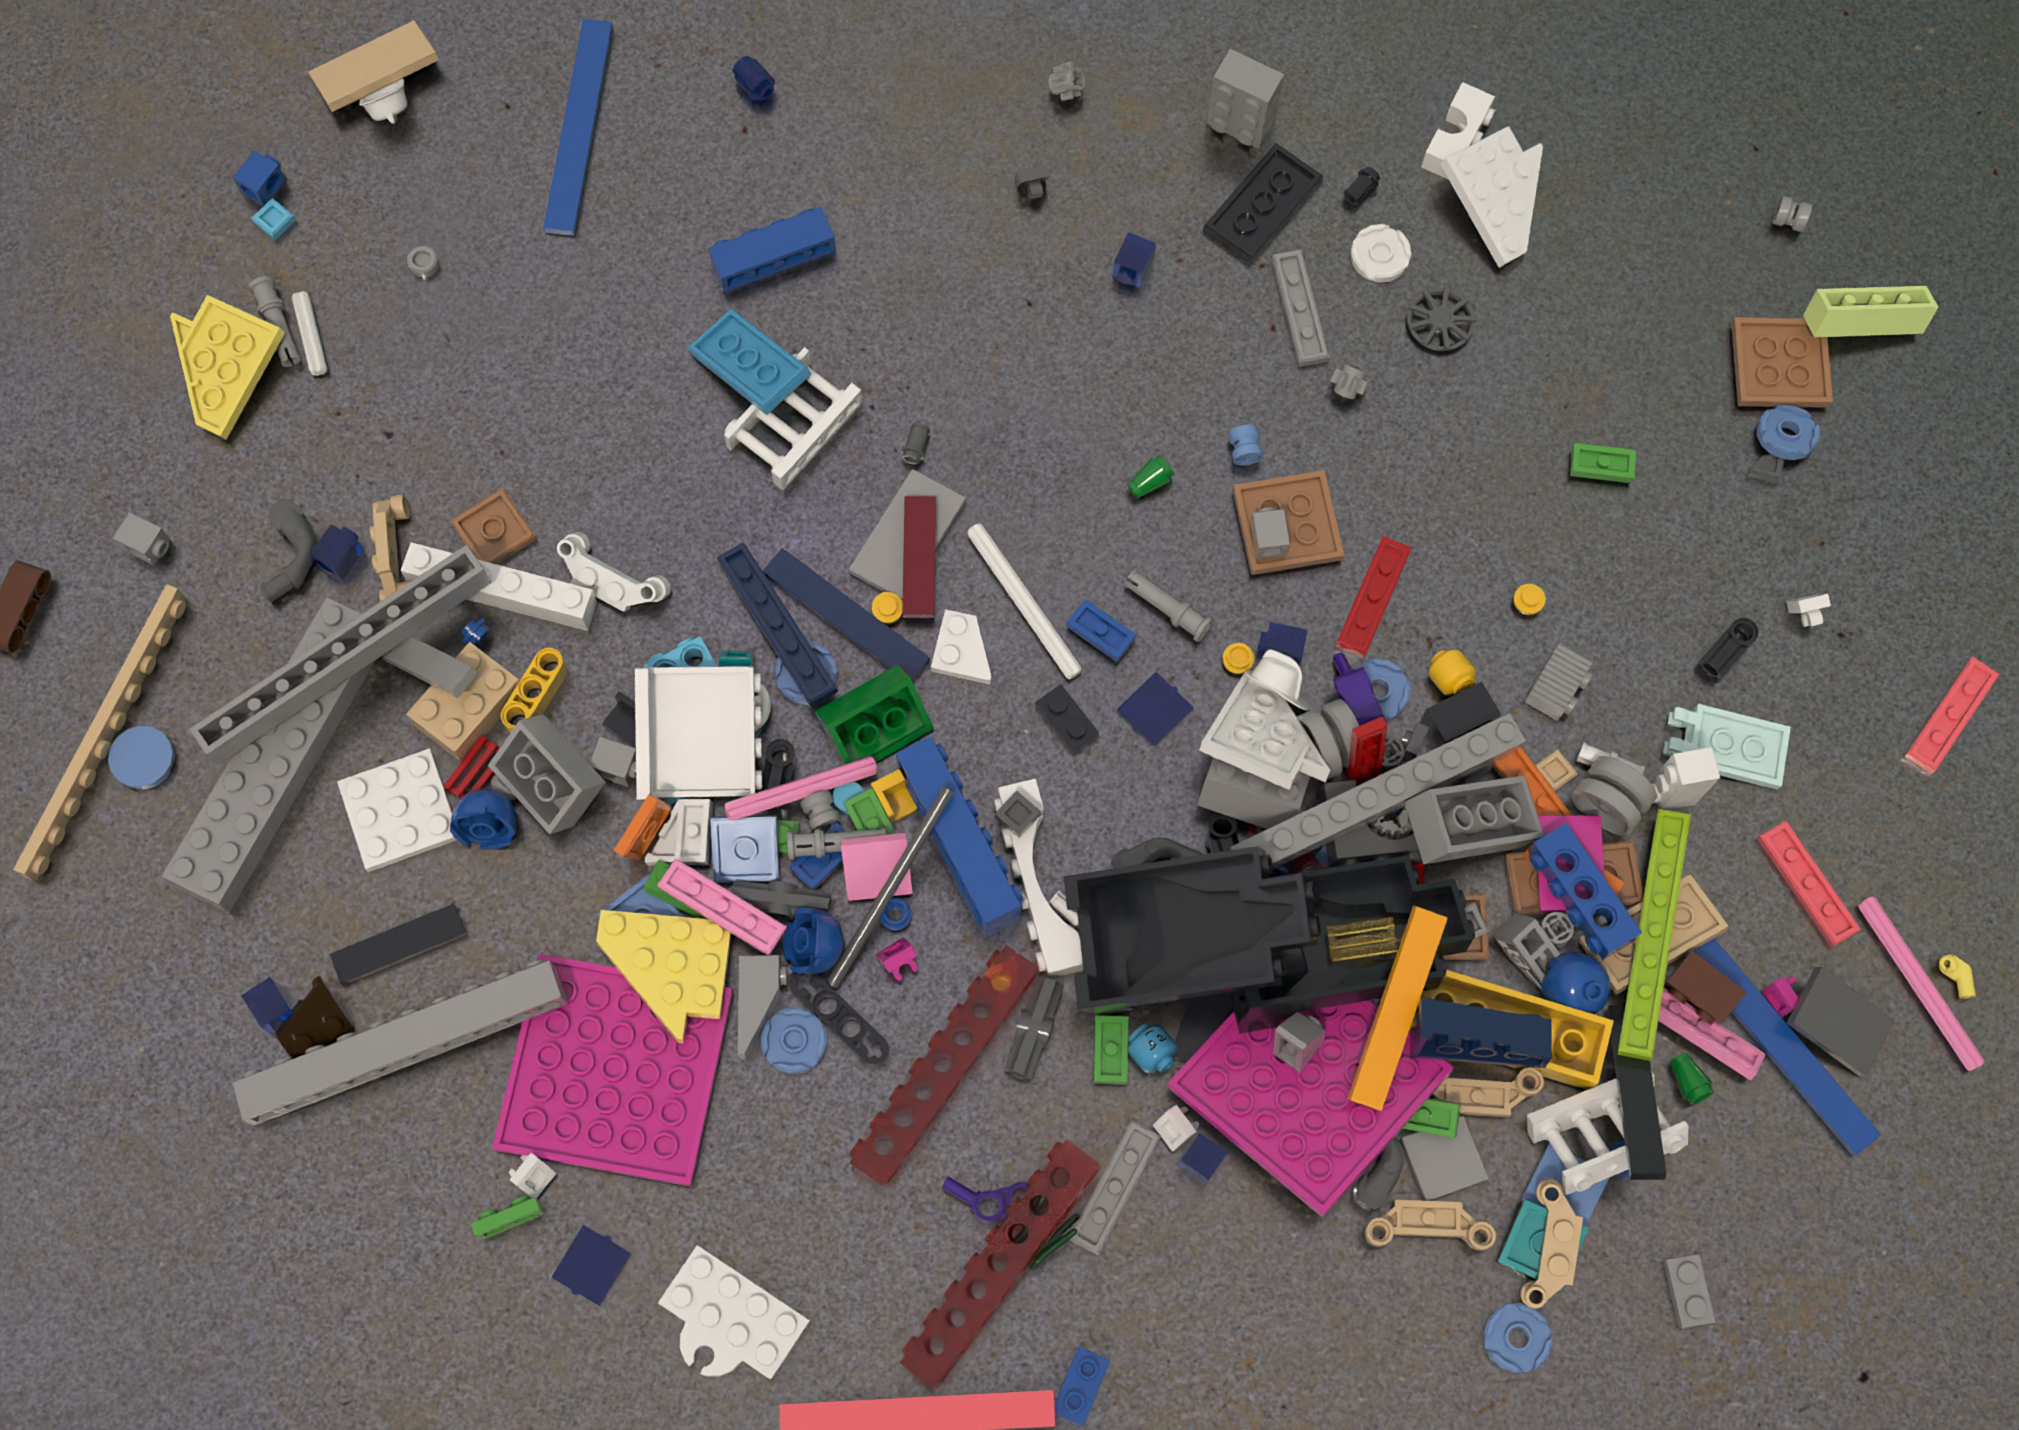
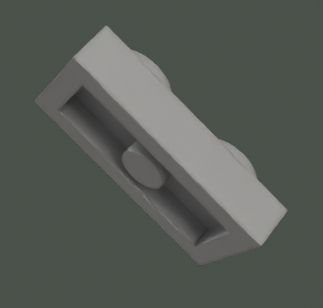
M1700 1255L1663 1261L1679 1329L1716 1323Z

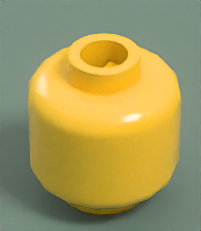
M1455 649L1449 651L1442 650L1432 658V665L1428 674L1432 682L1444 695L1454 696L1475 685L1476 669L1461 651Z

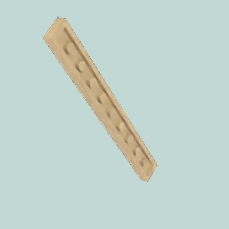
M166 584L13 868L14 871L24 878L36 882L39 875H42L47 870L50 862L49 857L54 847L63 840L65 827L70 817H73L78 812L81 804L80 799L85 789L89 788L94 782L96 769L101 759L107 757L116 731H119L125 724L126 712L131 703L138 699L141 693V684L146 675L153 671L156 665V656L161 647L168 643L171 636V628L176 619L183 615L187 599L178 588Z

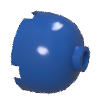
M488 788L474 790L464 794L455 804L451 816L450 832L455 839L464 845L469 846L471 841L482 843L480 849H499L512 842L513 835L515 836L517 813L511 801L503 794Z
M806 907L797 909L792 914L797 916L793 923L787 922V930L783 937L785 960H791L794 966L789 968L799 974H819L829 970L839 960L845 946L840 923L834 916L825 911Z
M1571 951L1560 954L1548 965L1551 969L1547 974V978L1543 977L1541 984L1545 1000L1594 1015L1603 1009L1609 1000L1611 984L1609 975L1600 962L1589 955Z

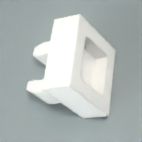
M1813 594L1786 601L1789 613H1801L1803 626L1823 624V617L1819 609L1831 606L1828 594Z
M1175 1105L1153 1124V1127L1172 1152L1180 1148L1197 1132L1196 1129L1199 1123L1196 1121L1191 1124L1184 1115L1188 1111L1187 1107L1179 1109Z
M530 1153L529 1156L522 1155L520 1157L524 1162L517 1171L511 1168L509 1171L511 1178L509 1180L531 1198H537L557 1173L534 1154Z

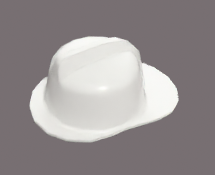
M401 78L361 98L359 105H363L375 121L388 119L391 124L396 123L397 115L407 108L404 79Z
M1270 649L1264 654L1254 671H1244L1246 676L1269 687L1295 706L1306 711L1311 710L1309 703L1299 695L1303 675L1300 666L1291 657Z

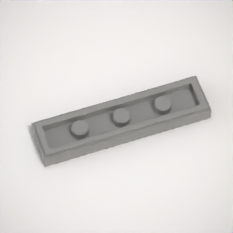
M1302 250L1273 254L1271 261L1298 366L1302 367L1328 362L1330 357Z
M412 636L381 656L384 661L456 698L463 693L478 674L472 666Z
M1131 1120L1074 1228L1078 1232L1069 1239L1070 1242L1098 1257L1159 1142L1160 1135Z

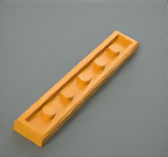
M1413 906L1347 1099L1382 1111L1447 917Z

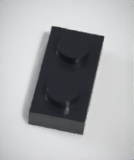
M1061 684L1035 702L1037 709L1073 755L1099 737L1098 730Z

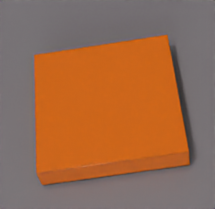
M648 794L613 851L623 857L641 861L672 811L673 806L662 799Z

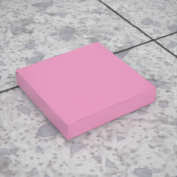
M906 833L841 840L848 901L871 899L878 896L907 847ZM910 868L893 896L913 894Z

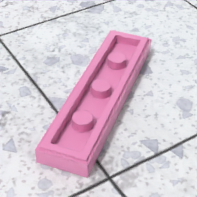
M676 858L657 885L660 890L766 955L772 953L787 930L785 925Z
M1663 987L1658 1021L1751 1081L1757 1074L1766 1054L1717 1022H1714L1712 1025L1708 1024L1695 1014L1698 1009L1687 1002L1683 1005Z

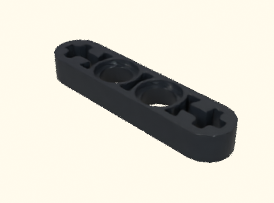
M791 973L789 987L793 995L816 1015L857 1057L871 1067L881 1066L887 1061L890 1053L887 1041L818 974ZM801 976L803 979H806L808 976L811 977L809 982L816 992L820 986L823 988L814 996L812 1002L807 1000L812 995L806 988L796 989L798 987V977ZM824 997H831L837 1002V1007L831 1014H823L818 1009V1003ZM850 1019L856 1020L860 1024L859 1033L853 1037L845 1036L841 1031L843 1023ZM867 1031L871 1035L866 1038L872 1046L882 1045L880 1048L882 1056L879 1058L875 1055L871 1058L867 1057L869 1051L862 1042L858 1048L854 1045L863 1039Z

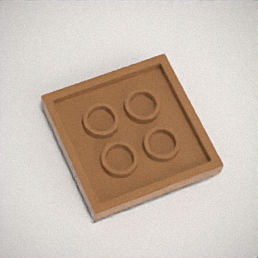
M1735 317L1731 325L1738 406L1776 407L1777 405H1794L1797 407H1830L1832 405L1833 396L1827 337H1814L1804 318Z
M1325 470L1233 485L1232 490L1251 575L1343 560L1344 552ZM1268 507L1275 508V510L1284 509L1290 541L1287 556L1255 559L1250 528L1253 513Z

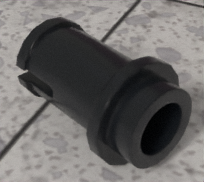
M1371 167L1361 169L1358 172L1359 177L1343 192L1345 199L1352 205L1357 206L1371 188H1376L1379 185L1380 176Z

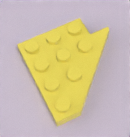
M207 295L193 321L173 312L170 318L196 425L227 440L281 342L285 331Z
M601 910L596 938L597 945L678 1043L684 1044L687 1016L721 1019L732 933L709 919Z

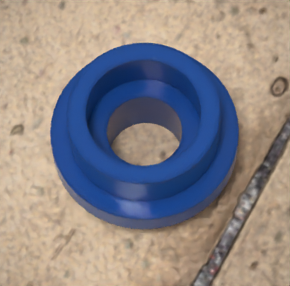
M483 618L478 621L472 619L461 632L465 636L462 640L464 645L471 642L477 646L487 635L490 628L485 625L486 621Z
M891 898L880 916V921L887 929L901 930L911 920V908L905 900ZM899 910L902 915L899 919L893 920L889 916L890 912Z

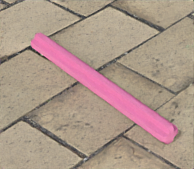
M1872 896L1862 901L1858 905L1860 911L1968 1071H1972L1985 1063L1984 1058L1878 900Z

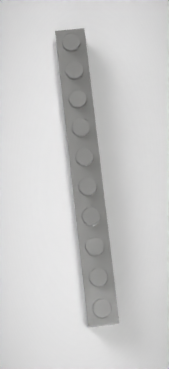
M467 545L463 546L189 730L206 755L218 766L490 584L491 581L485 569Z
M1509 713L1230 847L1229 850L1259 846L1266 851V854H1270L1273 869L1405 806V801L1429 789L1442 788L1514 753L1526 740Z
M537 960L526 965L525 970L515 974L513 972L500 974L494 978V982L484 986L482 984L469 986L463 990V994L453 998L450 996L438 998L432 1001V1006L422 1010L414 1008L404 1011L400 1014V1018L391 1022L379 1021L371 1024L368 1027L369 1030L365 1032L342 1035L337 1038V1042L326 1047L324 1045L311 1047L305 1051L303 1056L295 1059L292 1057L280 1059L274 1062V1067L264 1071L258 1069L246 1072L242 1075V1079L232 1083L242 1120L253 1126L565 1006L569 1003L558 970L549 960L546 962L545 960Z

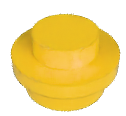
M1524 584L1516 590L1513 601L1515 607L1521 613L1533 615L1542 610L1546 597L1543 590L1537 585Z
M880 593L872 603L873 615L883 623H893L902 615L903 602L895 593Z
M1233 643L1223 653V664L1231 673L1243 674L1245 670L1252 668L1254 653L1246 644Z

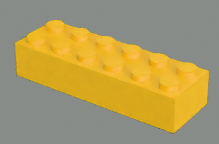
M1446 970V975L1438 989L1422 991L1420 1000L1421 998L1522 1015L1538 1014L1541 1018L1551 1019L1552 1059L1545 1068L1534 1069H1537L1543 1077L1585 1090L1598 1085L1614 1020L1450 970ZM1510 1066V1067L1517 1068V1069H1520V1070H1523V1069H1525V1068H1533V1067Z

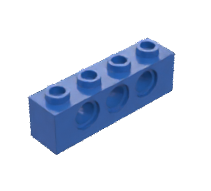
M1567 823L1532 844L1528 850L1532 866L1536 871H1542L1548 880L1547 885L1551 894L1556 899H1561L1566 906V914L1575 927L1579 926L1586 936L1585 942L1593 954H1598L1604 960L1634 942L1642 934ZM1563 860L1567 862L1570 866V871L1563 872L1559 870L1555 861ZM1574 888H1584L1588 892L1589 899L1579 898L1575 894ZM1599 914L1604 916L1608 926H1598L1593 919V915Z

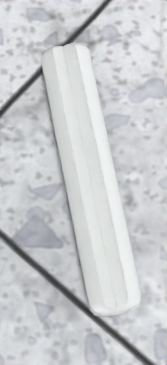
M305 291L294 293L292 301L309 371L313 376L323 375L327 372V366L310 297Z

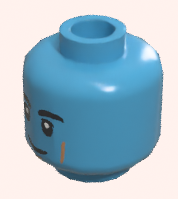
M1146 1023L1136 1029L1129 1037L1128 1053L1145 1073H1153L1157 1070L1160 1073H1164L1176 1062L1173 1056L1177 1051V1044L1162 1026L1157 1024L1150 1026Z

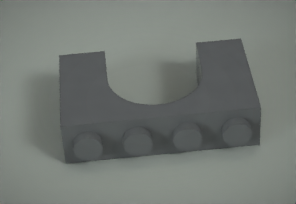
M1355 780L1324 783L1316 792L1318 805L1355 788ZM1365 824L1325 844L1329 867L1407 855L1409 856L1410 863L1422 860L1413 831L1410 836L1403 839H1387L1374 833Z

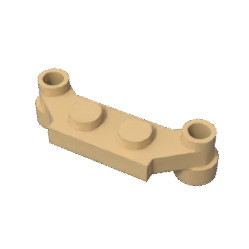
M405 494L391 496L389 500L373 502L374 525L370 526V536L376 548V554L372 555L373 568L376 573H379L383 589L379 591L380 602L411 582L400 583L395 529V521L409 519L410 517L409 503Z
M1534 1068L1523 1069L1512 1082L1446 1078L1431 1097L1461 1103L1460 1114L1509 1118L1513 1107L1525 1098L1536 1095L1543 1088L1544 1078ZM1523 1080L1530 1083L1531 1089L1524 1087Z
M1551 1178L1541 1180L1535 1190L1537 1199L1548 1210L1538 1276L1536 1280L1526 1281L1520 1289L1521 1300L1527 1307L1532 1309L1543 1307L1547 1300L1563 1286H1573L1583 1217L1575 1215L1565 1198L1562 1185ZM1550 1187L1555 1188L1557 1192L1553 1199L1545 1197V1192ZM1534 1290L1541 1292V1297L1537 1301L1529 1299L1530 1293Z
M1394 1200L1393 1208L1381 1218L1371 1220L1365 1227L1367 1242L1376 1247L1389 1243L1393 1235L1461 1238L1469 1247L1478 1251L1490 1248L1496 1240L1494 1228L1486 1222H1477L1463 1210L1462 1202ZM1373 1229H1378L1381 1231V1239H1377L1373 1236ZM1475 1233H1479L1482 1235V1243H1479L1475 1240Z

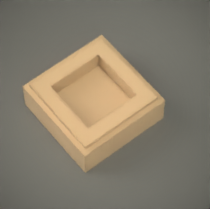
M1558 749L1535 765L1554 792L1578 775Z

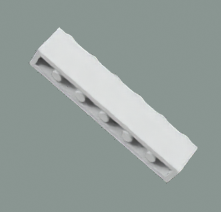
M411 542L401 568V573L406 581H412L453 553ZM478 560L485 569L491 583L467 598V600L588 631L597 605L592 589Z

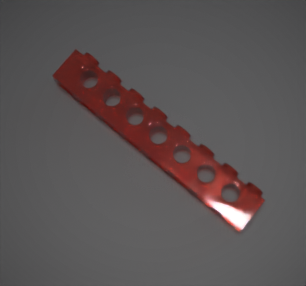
M1006 945L1001 952L996 950L986 963L989 970L983 978L977 976L967 990L970 996L963 1005L957 1003L947 1018L951 1022L945 1031L938 1030L928 1044L932 1049L924 1059L919 1057L914 1062L908 1072L912 1075L905 1086L899 1084L889 1098V1101L892 1102L891 1106L885 1114L880 1111L875 1116L869 1126L873 1131L865 1141L859 1139L849 1154L853 1157L850 1161L851 1166L883 1190H885L1039 974L1038 966ZM997 977H1004L1009 980L1010 986L1005 991H997L992 987L991 983ZM983 1003L988 1005L991 1013L985 1018L976 1017L972 1010L977 1004ZM957 1031H968L972 1036L971 1041L966 1045L956 1044L953 1036ZM940 1057H947L953 1064L949 1071L938 1072L933 1067L934 1062ZM921 1084L931 1086L933 1089L932 1095L925 1100L918 1099L914 1095L917 1086ZM907 1111L913 1115V1121L909 1126L899 1127L895 1124L894 1120L899 1112ZM886 1138L893 1142L894 1146L889 1154L880 1155L875 1151V1145L880 1139Z
M1066 1139L1063 1144L1059 1141L1054 1145L1047 1155L1050 1162L1043 1171L1038 1169L1034 1172L1026 1184L1029 1190L1022 1199L1019 1197L1015 1198L1006 1210V1214L1009 1217L1001 1227L997 1224L989 1232L985 1239L988 1245L982 1253L976 1252L966 1263L964 1269L968 1272L960 1282L955 1280L948 1287L943 1295L947 1300L939 1310L934 1308L925 1318L923 1325L926 1328L918 1338L913 1336L904 1346L902 1353L905 1356L900 1363L931 1389L940 1387L1103 1168L1102 1164L1072 1141ZM1065 1168L1070 1175L1069 1183L1063 1188H1058L1054 1183V1175L1059 1169ZM1040 1196L1046 1197L1049 1202V1209L1042 1216L1037 1215L1033 1209L1034 1201ZM1018 1224H1024L1028 1229V1237L1021 1244L1017 1243L1013 1238V1230ZM1001 1251L1007 1257V1266L999 1272L993 1267L992 1259L997 1252ZM978 1279L982 1280L987 1288L985 1296L981 1299L975 1298L971 1291L973 1283ZM957 1307H960L966 1315L965 1322L961 1327H956L951 1321V1313ZM936 1335L940 1336L945 1343L944 1351L940 1355L934 1354L930 1348L931 1339Z

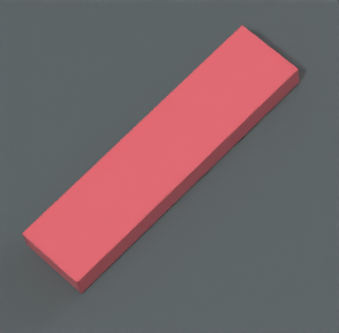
M1972 656L1904 757L1928 773L1933 774L2000 674Z
M1787 821L1757 838L1831 948L1861 930Z

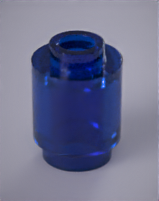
M745 56L735 63L732 69V73L735 75L734 78L753 100H765L771 96L774 91L775 79L756 59Z

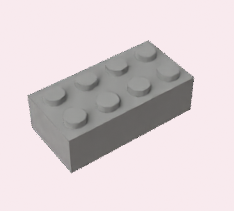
M1525 776L1429 789L1404 802L1423 864L1519 849L1544 836Z

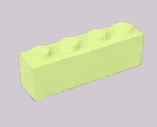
M1927 286L1817 289L1803 317L1814 337L1923 334L1937 311L1938 305Z

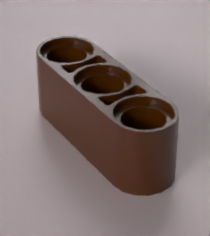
M19 560L15 561L10 567L0 587V650L14 653L20 647L50 585V571Z

